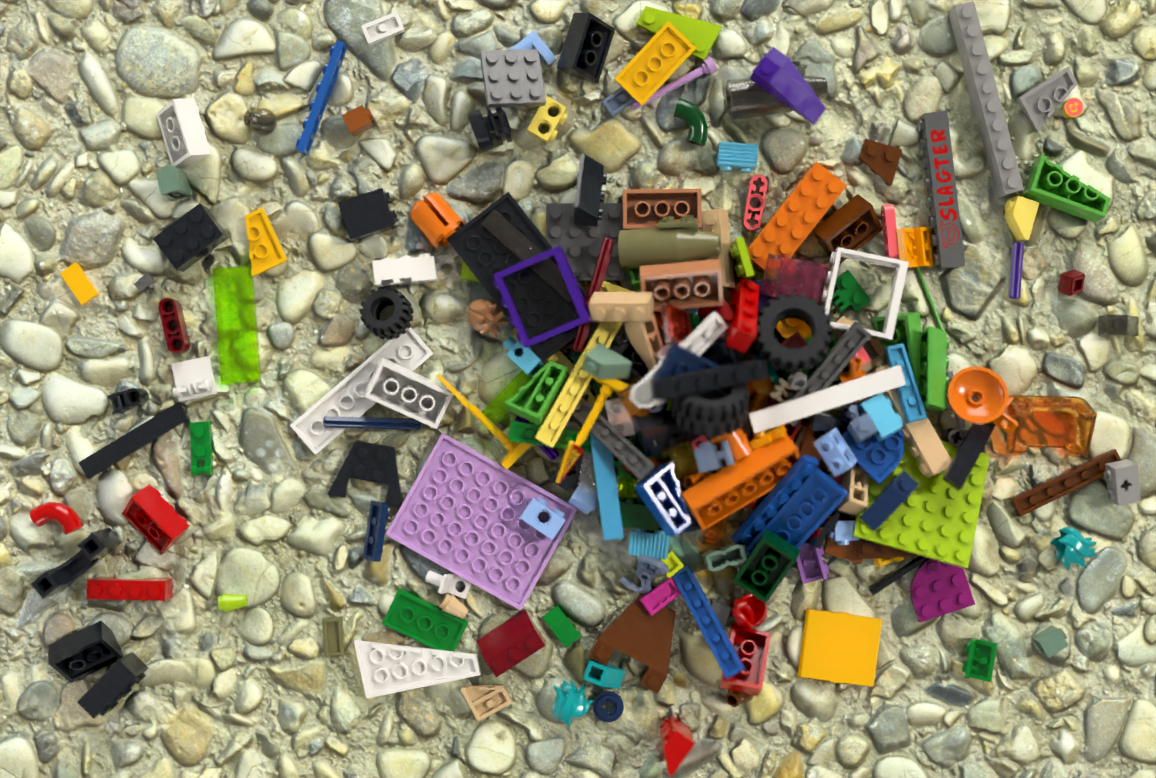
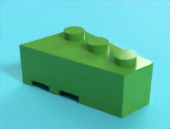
M549 361L532 377L530 382L518 390V393L504 402L508 411L541 426L569 377L568 368Z

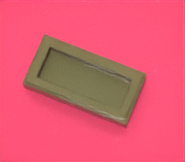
M343 616L323 617L325 657L345 656Z

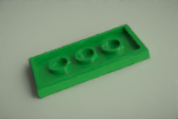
M399 588L382 624L433 649L454 652L469 621L441 611L442 608Z

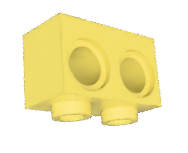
M546 96V105L540 106L527 128L528 134L547 145L550 140L554 141L559 132L557 131L559 124L563 125L568 117V114H566L567 107ZM551 109H556L559 114L556 117H551L548 112ZM541 126L549 128L546 134H542L538 130Z

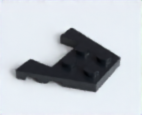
M355 441L330 487L328 495L346 498L349 478L387 484L388 489L385 503H388L389 506L401 507L403 500L395 447Z

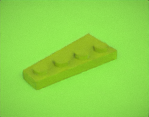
M645 6L636 22L637 26L655 35L669 21L696 47V50L691 55L701 61L705 60L723 27Z

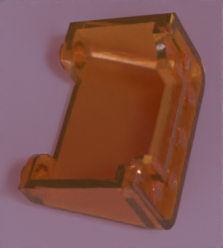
M1012 395L1009 397V399L1011 397L1014 399L1007 407V415L1019 423L1012 435L1007 433V450L1009 454L1021 456L1027 452V447L1064 448L1072 457L1088 456L1097 413L1085 399L1075 396ZM1007 421V427L1010 428L1011 424Z

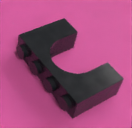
M110 528L92 532L77 545L80 549L77 554L60 566L45 571L30 584L42 599L61 593L122 542Z

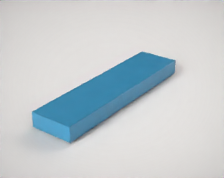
M904 343L885 347L884 354L888 367L900 365L906 385L895 389L906 423L909 424L927 419Z

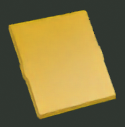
M806 609L797 676L827 680L834 683L874 686L882 619L852 615L846 612L837 613Z

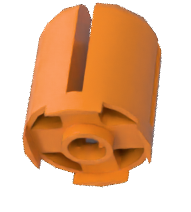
M436 192L428 193L423 196L424 201L419 199L413 205L410 217L437 249L440 244L443 247L449 244L447 239L466 224L440 194Z

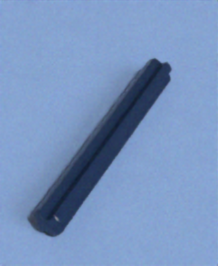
M325 416L323 418V426L325 428L420 430L421 422L411 418Z

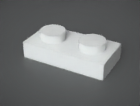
M397 11L361 26L369 46L405 32Z

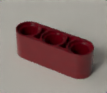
M164 298L159 302L158 309L167 347L172 353H187L190 349V340L181 303L175 299ZM172 302L173 310L168 312L167 305ZM174 321H176L178 324V327L175 331H173L171 328V325ZM178 340L182 342V347L179 350L176 349L175 345Z

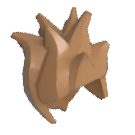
M477 299L470 303L467 311L468 321L481 334L487 332L497 337V332L502 333L499 326L509 324V321L502 319L505 314L494 301Z

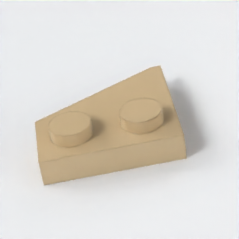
M504 684L473 685L460 688L478 722L513 702Z

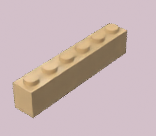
M888 364L879 369H876L872 373L888 369ZM896 389L882 392L884 397L887 396L891 401L893 411L902 418L903 427L901 429L904 436L903 439L907 441L911 455L918 461L921 473L926 478H929L947 469L952 460L928 417L925 420L907 424Z

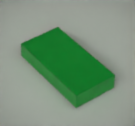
M558 605L542 616L565 648L581 637V634Z

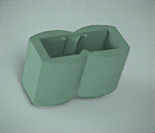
M735 543L726 544L721 549H710L702 554L704 566L709 571H720L728 565H739L747 560L744 547Z

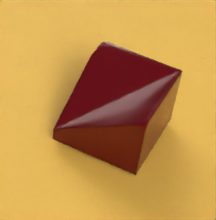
M1076 270L1061 273L1058 291L1068 296L1082 292L1085 273Z

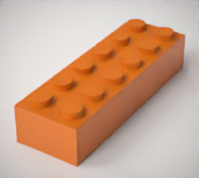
M816 161L747 248L751 264L769 279H774L847 185Z
M784 432V436L755 449L745 457L735 461V464L723 467L717 473L706 477L703 481L682 493L702 531L771 491L799 460L798 448L786 432Z

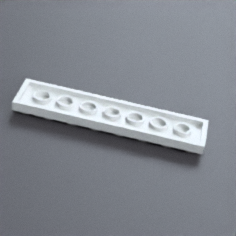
M411 326L410 328L406 327L404 335L400 333V337H392V340L385 343L290 425L315 455L347 429L325 428L323 426V418L325 416L361 417L378 403L365 397V390L381 357L414 372L434 354Z

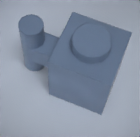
M855 405L850 406L846 412V417L852 422L847 426V430L855 443L859 444L874 436L878 429L868 413L860 417L857 407Z
M710 441L701 443L699 448L694 449L700 473L723 468L721 459H725L727 466L735 464L729 441L721 442L722 451H719L717 444L711 445Z

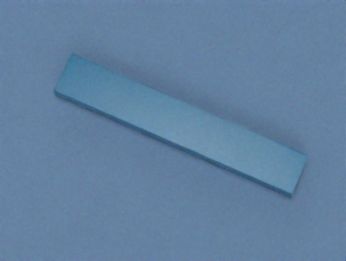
M589 432L604 541L624 539L613 454Z

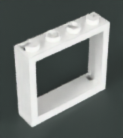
M838 247L835 252L831 253L829 263H832L831 271H827L825 279L828 286L827 290H823L821 302H824L823 306L826 309L825 314H829L841 257L895 268L883 331L878 332L866 329L872 334L871 337L887 341L892 340L909 262ZM830 322V325L835 330L846 332L851 327L850 325Z

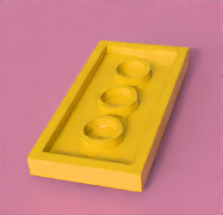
M668 21L622 69L614 80L643 106L691 56L696 47Z

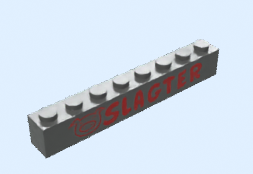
M947 111L924 113L917 121V129L921 132L919 147L921 151L923 150L921 164L926 175L924 187L928 192L926 206L930 209L928 224L929 227H932L930 240L935 252L933 254V264L937 270L960 268L965 266L948 113Z

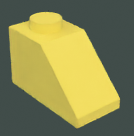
M1021 196L1009 198L1006 202L1004 218L1016 241L1029 240L1039 202Z

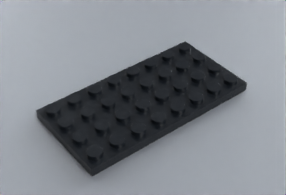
M509 192L447 239L508 319L510 313L508 308L505 309L502 304L501 298L503 296L501 291L497 290L493 280L495 277L493 274L553 249ZM555 256L503 277L529 339L580 318ZM575 277L580 288V291L583 295V298L586 301L588 292ZM578 326L530 347L544 363L575 339Z

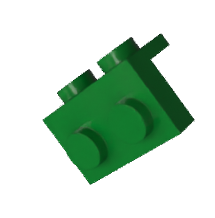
M977 638L967 642L966 653L969 654L968 661H964L962 672L965 673V678H974L986 682L992 681L998 643Z

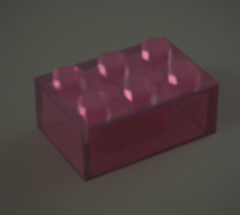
M768 254L760 292L773 297L782 294L785 297H789V293H795L796 297H801V294L807 295L806 299L811 301L814 298L818 301L817 303H821L829 265L813 260Z

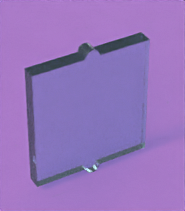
M695 531L670 536L668 553L672 550L684 566L701 562Z

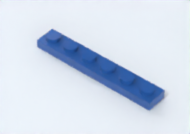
M337 40L336 44L332 45L329 55L331 57L329 63H326L323 68L324 76L322 82L319 81L317 84L316 98L310 103L309 117L305 118L302 136H299L297 139L296 150L306 156L310 152L348 49L344 42Z
M802 455L731 536L732 541L735 544L742 545L751 543L756 534L765 527V524L771 517L776 515L779 508L789 500L794 491L814 472V469L819 464L817 459Z
M689 565L684 566L672 577L726 679H730L745 670V667Z

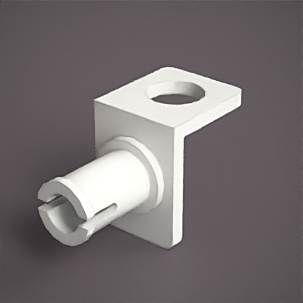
M429 571L425 578V582L440 587L438 593H451L463 599L467 598L472 584L454 573L444 574L443 576ZM458 581L464 582L466 586L463 592L456 590V583Z

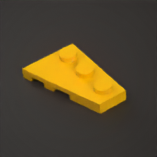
M262 207L245 215L252 277L289 261L265 209Z

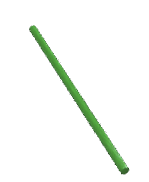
M916 267L938 327L944 331L921 269Z

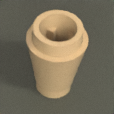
M448 593L444 595L438 605L442 608L441 611L461 619L466 616L469 610L453 594L449 595Z

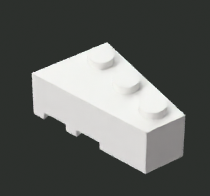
M430 253L419 254V257L414 258L402 256L400 259L385 258L372 261L375 285L385 288L386 286L394 287L439 281L436 258L431 256Z

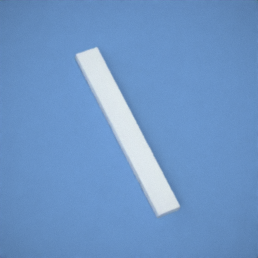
M897 365L748 413L753 433H758L906 385L901 366Z

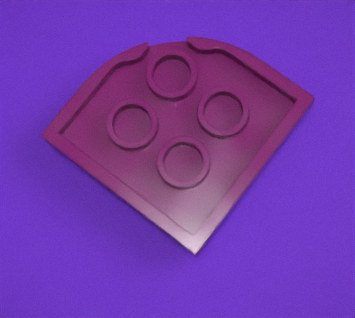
M928 559L917 568L918 570L910 585V597L918 622L921 623L975 605L963 568L933 559Z

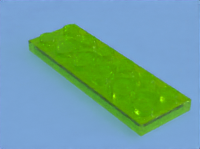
M252 266L212 269L221 384L261 382L254 277L251 274Z

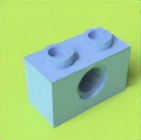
M533 497L520 518L553 540L566 521V518L563 517L565 514L557 508H554V510L547 506L548 502L543 498L538 497L536 499ZM541 512H547L550 519L542 522L538 515Z

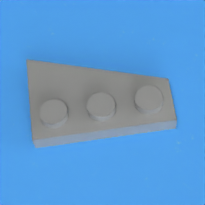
M1069 67L1062 69L1017 98L1034 132H1038L1041 129L1042 124L1047 118L1051 117L1057 106L1066 99L1078 84Z

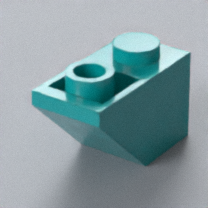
M589 657L583 672V680L602 687L619 689L626 670L609 663L605 666Z

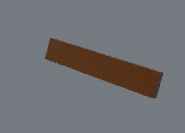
M1112 449L1009 500L1016 515L1021 517L1104 477V472L1106 471L1105 464L1120 461L1121 458L1117 450Z

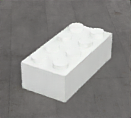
M382 357L365 390V397L436 429L453 396V393L447 387Z

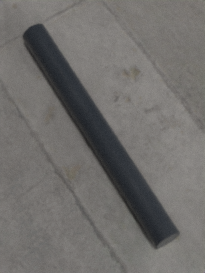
M918 556L871 587L869 591L874 596L930 558Z

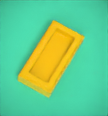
M75 262L60 272L81 305L87 304L100 295L79 263Z

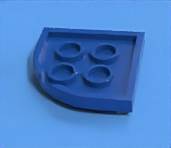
M902 429L881 442L874 435L856 444L848 430L842 435L858 460L856 464L878 485L897 467L904 452Z

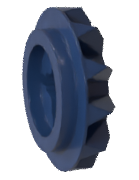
M606 690L599 693L593 701V712L603 722L616 721L623 713L624 704L622 698L614 691ZM606 699L610 701V704H614L611 707L610 714H608L606 708L602 707L606 705Z

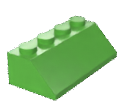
M928 326L921 333L919 393L925 411L942 412L948 407L946 388L949 385V377L946 376V369L949 366V358L946 357V350L949 348V339L947 338V332L933 326Z

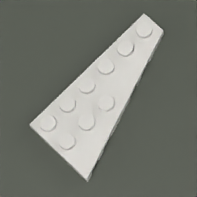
M359 640L354 641L366 699L481 675L477 654Z

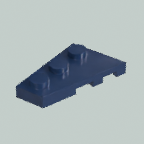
M673 342L653 378L720 365Z

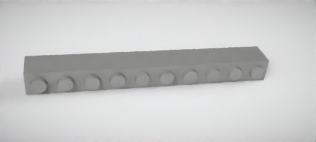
M974 1L956 5L949 11L948 15L997 198L1013 195L1023 191L1024 187Z

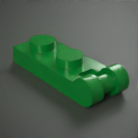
M211 421L190 422L191 475L199 476V474H205L206 476L213 475ZM205 460V466H200L199 461Z

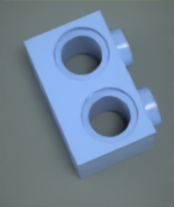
M837 427L821 435L813 442L834 477L849 470L858 461Z

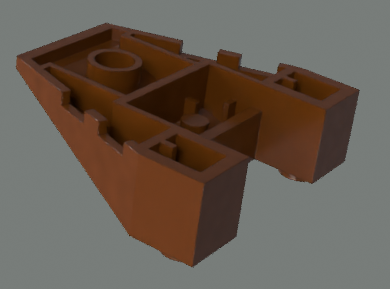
M640 594L597 635L588 652V656L606 666L614 650H619L647 665L640 678V683L646 688L659 693L668 674L676 611L664 606L654 615L650 616L640 602V599L645 595Z

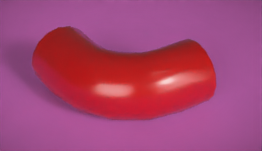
M49 502L30 510V517L38 527L55 521L61 526L65 535L84 527L77 513L63 503Z

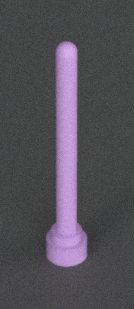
M711 57L704 60L701 67L658 89L644 105L703 74L711 75L717 72L715 62ZM637 101L631 104L633 110L642 107Z

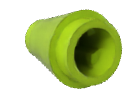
M223 593L222 596H218L219 611H224V613L248 606L247 595Z

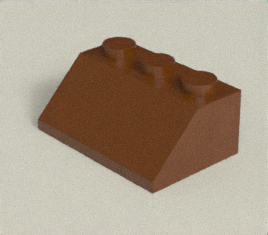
M857 194L812 231L818 243L830 257L831 253L835 252L838 247L857 251L883 229L872 204ZM841 257L840 264L847 258Z

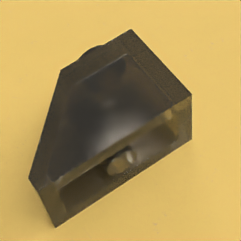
M1130 315L1098 316V336H1138L1139 317Z

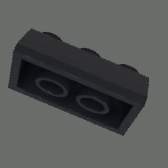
M574 13L557 69L569 76L598 84L615 28L591 13Z
M585 154L580 156L574 203V225L597 227L598 220H602L603 208H600V202L604 203L605 191H602V185H606L607 173H604V165Z
M102 621L48 645V664L71 683L124 657L113 631Z

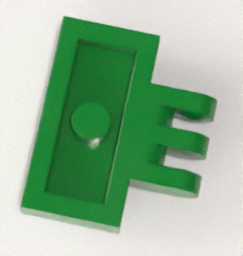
M846 270L836 278L835 288L837 290L833 293L832 299L835 296L838 299L832 305L835 307L841 302L842 306L837 309L839 313L848 306L854 312H857L872 301L849 270Z

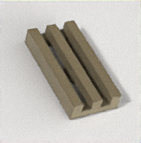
M780 379L781 386L776 385L774 388L777 390L776 394L772 392L770 396L779 403L788 401L796 390L792 389L788 382ZM785 388L790 390L789 394L784 391ZM781 394L786 397L785 400L780 397Z

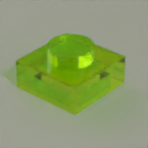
M616 477L618 498L634 499L636 479Z

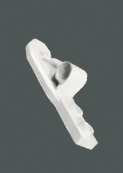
M712 312L678 345L701 355L728 326L716 312ZM671 344L663 346L658 351L659 363L639 383L631 388L629 399L636 407L651 408L660 401L652 399L650 379H653Z

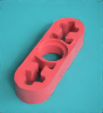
M755 175L749 182L742 222L743 227L747 231H755L761 225L768 184L767 179L763 175ZM757 179H759L760 183L763 184V186H760L758 190V193H762V196L759 194H751V191L753 193L756 191V185H754L753 182H756ZM752 198L759 199V208L755 209L750 206ZM748 210L753 213L759 212V215H754V221L757 224H754L753 227H750V223H747V220H750L752 213H748Z
M882 205L881 219L885 256L898 260L899 251L894 205Z

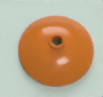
M973 366L962 369L954 375L947 389L948 403L953 412L962 420L973 424H986L996 420L1005 411L1009 400L1008 389L1003 379L997 373L985 367ZM971 397H976L978 401L974 402Z

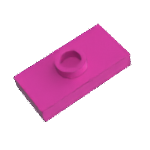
M670 577L642 597L640 602L650 616H652L679 596L681 592L675 581Z

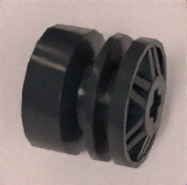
M486 106L487 116L483 117L479 109L467 113L481 153L493 149L492 139L496 138L500 146L503 145L500 136L505 135L507 142H512L511 127L505 111L501 107L495 108L496 113L492 114L491 109Z

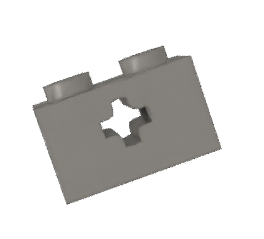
M1128 459L1106 463L1104 476L1107 481L1106 496L1108 500L1118 506L1141 501L1138 464Z

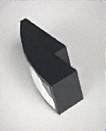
M823 411L802 418L801 425L811 431H818L821 434H825L837 427L840 434L843 435L847 431L849 423Z

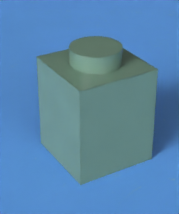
M1052 625L1032 637L1040 652L1048 658L1069 646L1065 640L1067 636L1063 630Z

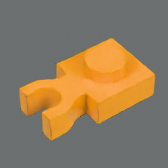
M782 424L773 430L755 433L750 444L753 450L772 442L774 439L784 436V432L787 431Z

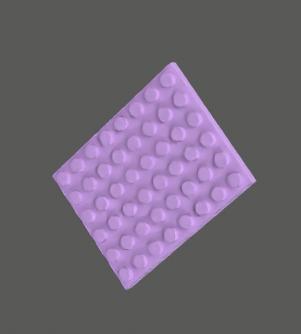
M442 433L385 535L513 607L522 610L578 508L447 434ZM533 497L536 499L538 497L543 498L548 502L547 506L552 510L557 508L565 514L563 517L566 518V521L553 540L520 518ZM541 512L538 515L542 522L550 519L547 512Z

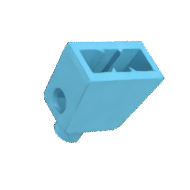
M512 337L507 338L503 343V346L509 350L507 355L531 378L545 366L528 347L524 348L523 345H520Z

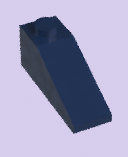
M905 471L896 474L859 518L875 531L912 494L919 484Z

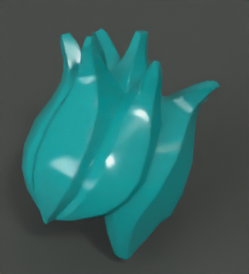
M1064 527L1060 529L1061 536L1050 541V544L1057 547V560L1066 567L1067 571H1069L1070 564H1075L1078 568L1081 565L1087 569L1084 558L1097 556L1096 553H1093L1095 549L1090 548L1096 545V542L1090 541L1092 540L1091 537L1084 538L1075 528Z
M564 680L561 684L562 690L555 685L553 687L556 691V698L552 706V714L557 721L560 722L562 720L568 726H571V718L585 715L594 700L586 701L585 683L578 690L573 680H570L571 686Z

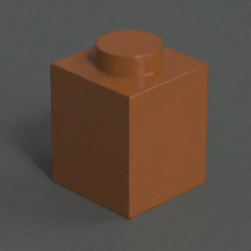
M363 105L342 115L353 136L374 127L372 123L374 117L370 109L366 110Z

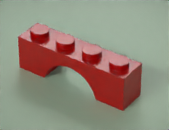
M741 278L731 294L730 307L735 308L736 312L728 330L727 346L745 353L756 338L759 285Z
M95 576L87 579L86 599L166 601L172 598L173 578L119 579Z

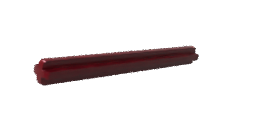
M604 238L585 301L588 310V303L593 293L600 292L614 246V240L610 238ZM592 321L578 326L572 346L574 351L583 352Z

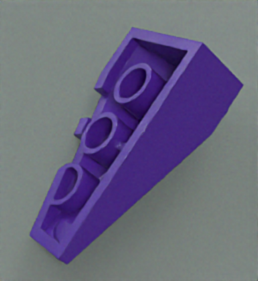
M773 47L753 70L750 77L751 81L814 125L826 110L790 58Z

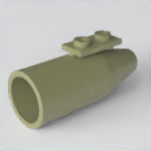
M693 215L682 216V219H674L671 216L663 217L657 223V228L620 230L618 236L619 262L622 269H636L646 265L703 260L721 253L720 235L700 231L698 226L699 218H694Z

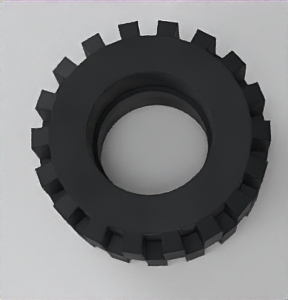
M382 286L378 287L377 291L371 290L372 294L366 295L364 297L366 299L365 302H361L363 308L360 309V314L362 315L360 318L365 327L381 339L387 338L392 340V336L398 338L400 333L404 335L406 327L410 328L411 324L409 322L413 321L414 318L411 315L414 313L411 303L396 288L392 289L390 286H386L385 289ZM394 305L393 315L387 320L379 321L381 311L387 306Z

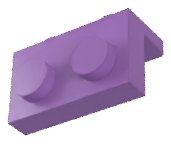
M804 542L799 548L800 553L796 560L801 583L805 584L820 579H828L829 569L827 563L823 562L822 559L824 554L823 547L821 546V549L814 548L807 542Z

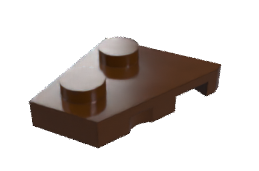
M865 138L858 159L865 165H868L875 175L881 177L887 186H891L902 149Z

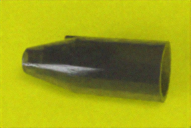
M792 61L820 100L828 96L826 78L808 76L805 73L807 65L801 64L800 61ZM750 78L726 81V103L730 120L793 111L751 81Z

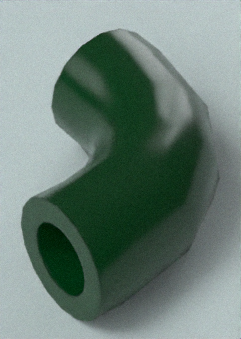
M679 98L674 117L684 120L687 124L689 131L686 141L694 145L705 146L708 126L704 114L695 104Z

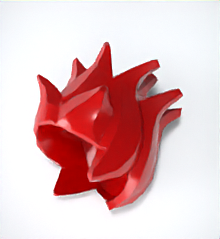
M751 593L737 598L736 601L731 600L734 608L729 616L733 615L735 617V625L753 628L754 626L759 627L765 621L764 618L767 617L765 602Z

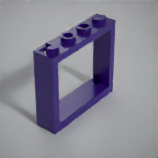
M557 246L493 274L495 277L493 280L497 290L501 291L503 296L501 298L502 304L505 309L508 308L509 321L513 327H516L518 332L516 335L517 340L524 348L591 321L590 312L562 246ZM555 256L580 318L529 339L503 277Z

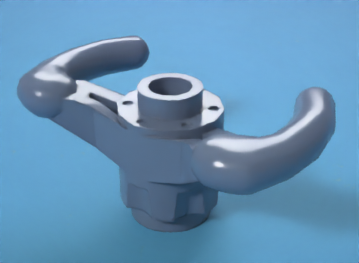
M640 555L638 557L636 575L641 580V586L629 581L625 576L620 578V582L634 592L648 594L651 592V580L654 579V576L657 574H667L669 567L657 558Z

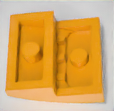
M930 227L896 229L899 259L909 262L908 268L934 266Z

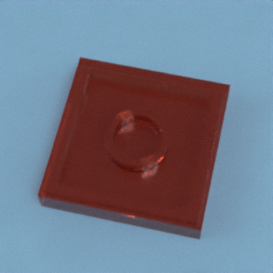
M668 303L661 304L665 343L670 345L673 342L676 344L682 343L691 334L689 312Z

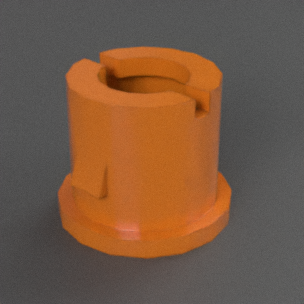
M741 428L729 435L727 433L719 437L715 435L710 439L712 443L718 445L720 451H722L721 442L729 441L734 461H738L753 451L746 434Z

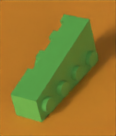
M1043 154L1033 161L1022 197L1094 223L1106 216L1111 200L1109 197L1092 186L1085 185L1075 175L1071 176L1062 170L1063 167L1048 161V158Z

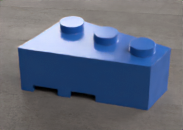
M673 462L661 464L634 486L666 535H678L691 524L685 500L682 499L679 490V481L675 477Z

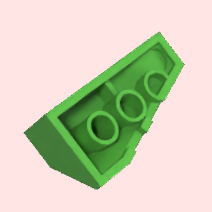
M919 311L898 313L892 340H878L883 348L904 343L919 390L922 333ZM886 315L873 317L875 331H883Z

